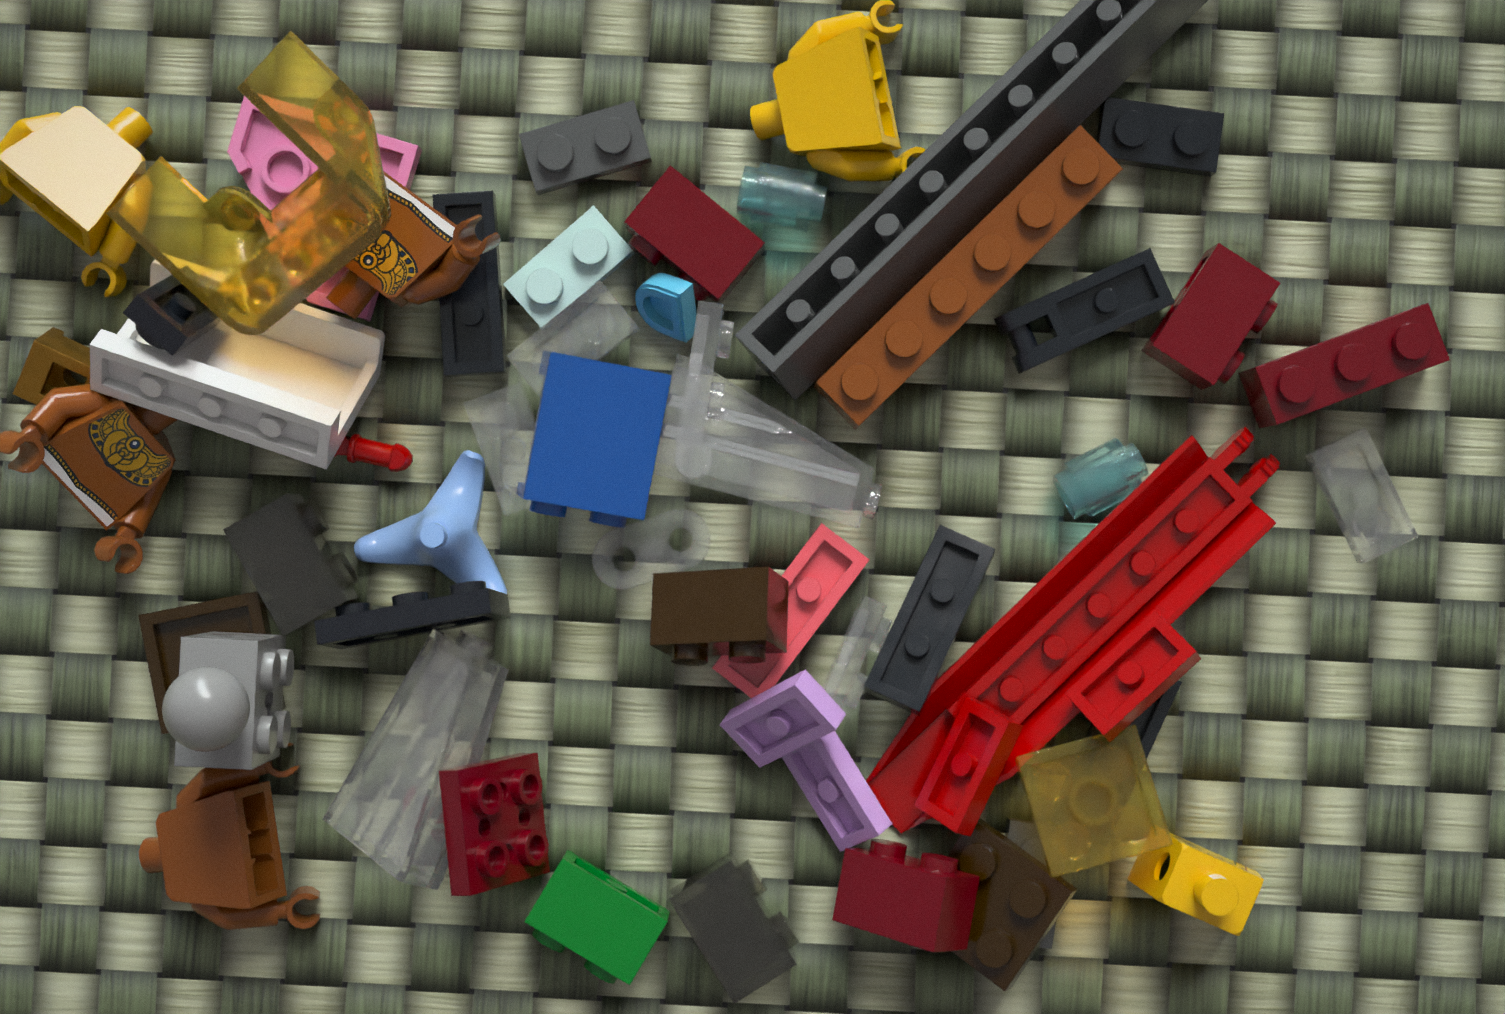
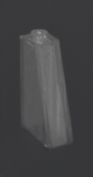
M677 354L653 475L853 528H860L862 517L873 520L882 489L881 484L872 482L875 471L873 467L691 357Z
M436 629L432 630L322 818L398 881L438 890L444 880L448 867L439 771L480 762L508 673V669L489 657L493 647L465 630H461L457 638Z

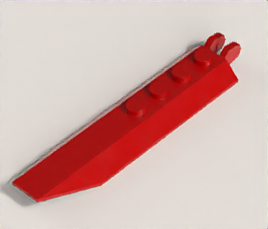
M1246 427L1238 430L1228 438L1211 457L1207 456L1192 435L1189 436L936 680L920 716L910 713L866 779L892 825L900 833L932 818L914 806L966 696L982 701L1024 726L999 776L997 785L1016 774L1080 712L1064 694L1074 683L1154 610L1171 625L1276 524L1269 515L1252 502L1253 500L1250 497L1280 468V462L1272 454L1260 458L1250 467L1249 471L1237 484L1224 471L1236 457H1239L1250 447L1254 435Z

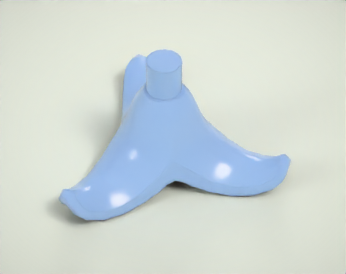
M470 450L463 451L442 485L422 511L359 538L354 544L356 557L360 561L367 563L430 566L439 570L456 584L468 581H485L486 588L507 594L503 578L477 531L485 481L484 458Z

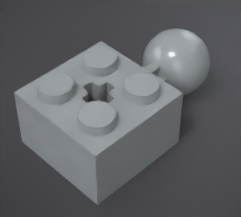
M213 631L181 637L179 676L169 686L162 705L164 724L170 735L176 740L174 766L252 770L280 757V748L288 746L291 733L290 712L282 711L283 686L291 685L294 673V653L292 649H285L286 635Z

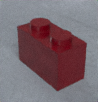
M671 165L624 221L627 231L633 235L627 244L653 266H656L662 259L680 273L677 278L693 283L695 301L701 305L709 297L720 306L765 251L764 241Z
M1218 243L1204 253L1174 299L1175 303L1169 307L1141 351L1201 390L1214 386L1217 380L1225 384L1233 376L1245 356L1238 348L1249 331L1252 330L1256 334L1259 333L1276 310L1278 303L1273 301L1271 297L1280 285V282Z
M871 839L870 848H845L833 921L933 953L967 950L980 876L957 870L958 860L948 856L933 853H922L921 859L907 856V845L895 841Z

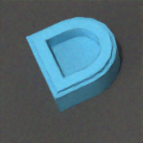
M657 273L652 275L637 289L635 302L638 312L651 328L685 343L699 332L693 283L669 274Z

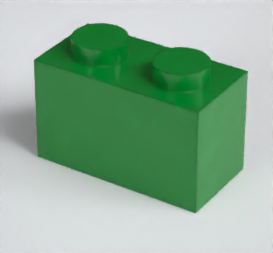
M567 850L524 922L534 928L532 936L546 947L561 953L567 947L587 959L584 967L599 979L611 984H615L616 980L620 979L630 985L666 926L670 911Z

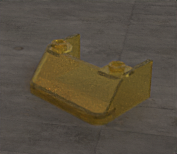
M292 31L283 37L237 89L318 167L313 174L272 210H269L251 192L236 186L222 187L207 200L160 156L106 213L225 324L235 331L246 335H259L273 326L374 243L391 218V208L376 128L369 108Z

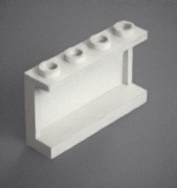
M157 256L150 266V287L184 268L229 307L230 310L216 327L173 356L165 349H158L147 343L136 331V324L129 318L118 334L101 329L90 344V390L327 470L380 376L385 341L384 332L216 274Z

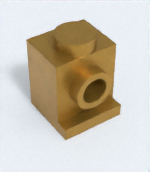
M55 327L51 328L34 340L13 395L37 405L51 389L90 384V348L63 336L64 331ZM71 371L87 377L86 382L80 383L72 377Z

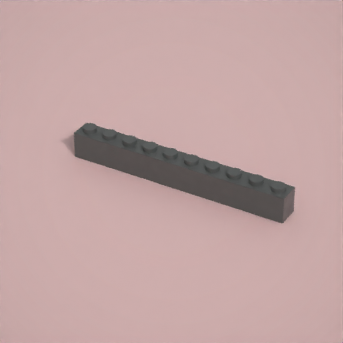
M1080 0L735 334L736 338L754 361L794 400L799 398L1208 0Z

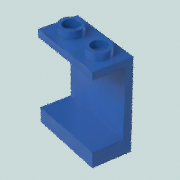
M543 350L539 374L544 375L543 387L525 483L518 482L516 494L522 499L531 500L529 511L544 515L566 517L567 507L591 511L590 522L612 527L625 528L627 518L644 520L672 375Z

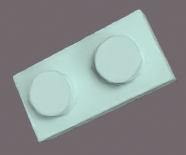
M593 205L503 285L545 332L634 255V252Z

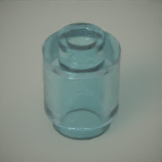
M761 162L759 168L745 165L739 190L737 213L751 216L750 222L807 232L810 221L820 223L822 221L828 187L817 185L818 172Z
M1115 437L1064 463V470L1053 475V482L1061 500L1074 519L1085 513L1093 517L1122 502L1142 483L1141 478L1148 475V470L1136 446L1133 443L1123 446Z

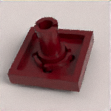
M538 752L517 753L439 771L442 804H437L432 808L427 824L444 823V828H432L428 832L435 842L446 843L451 896H472L550 872L548 858L549 843L545 828L542 799L543 785L540 776Z

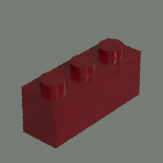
M1425 303L1239 372L1238 374L1260 429L1289 421L1444 363L1450 359L1429 303Z

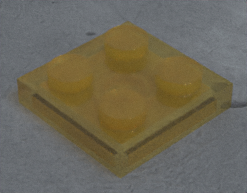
M1135 724L1126 727L1111 742L1102 734L1016 757L1015 762L1050 879L1173 845Z

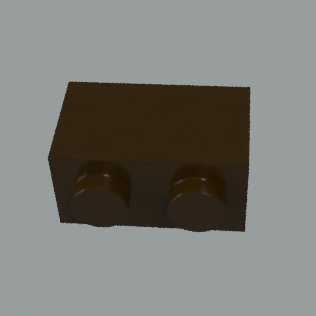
M770 567L653 573L650 646L671 656L672 663L684 666L706 665L708 663V656L729 655V660L732 662L751 664L765 662L766 653H787L789 581Z

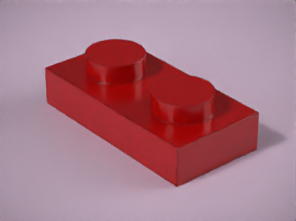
M1154 610L1064 694L1099 732L1111 742L1198 663L1201 657Z
M966 696L914 806L955 833L971 837L1024 726L982 701Z

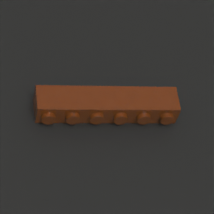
M1081 125L1078 126L816 381L814 388L856 430L1123 168Z

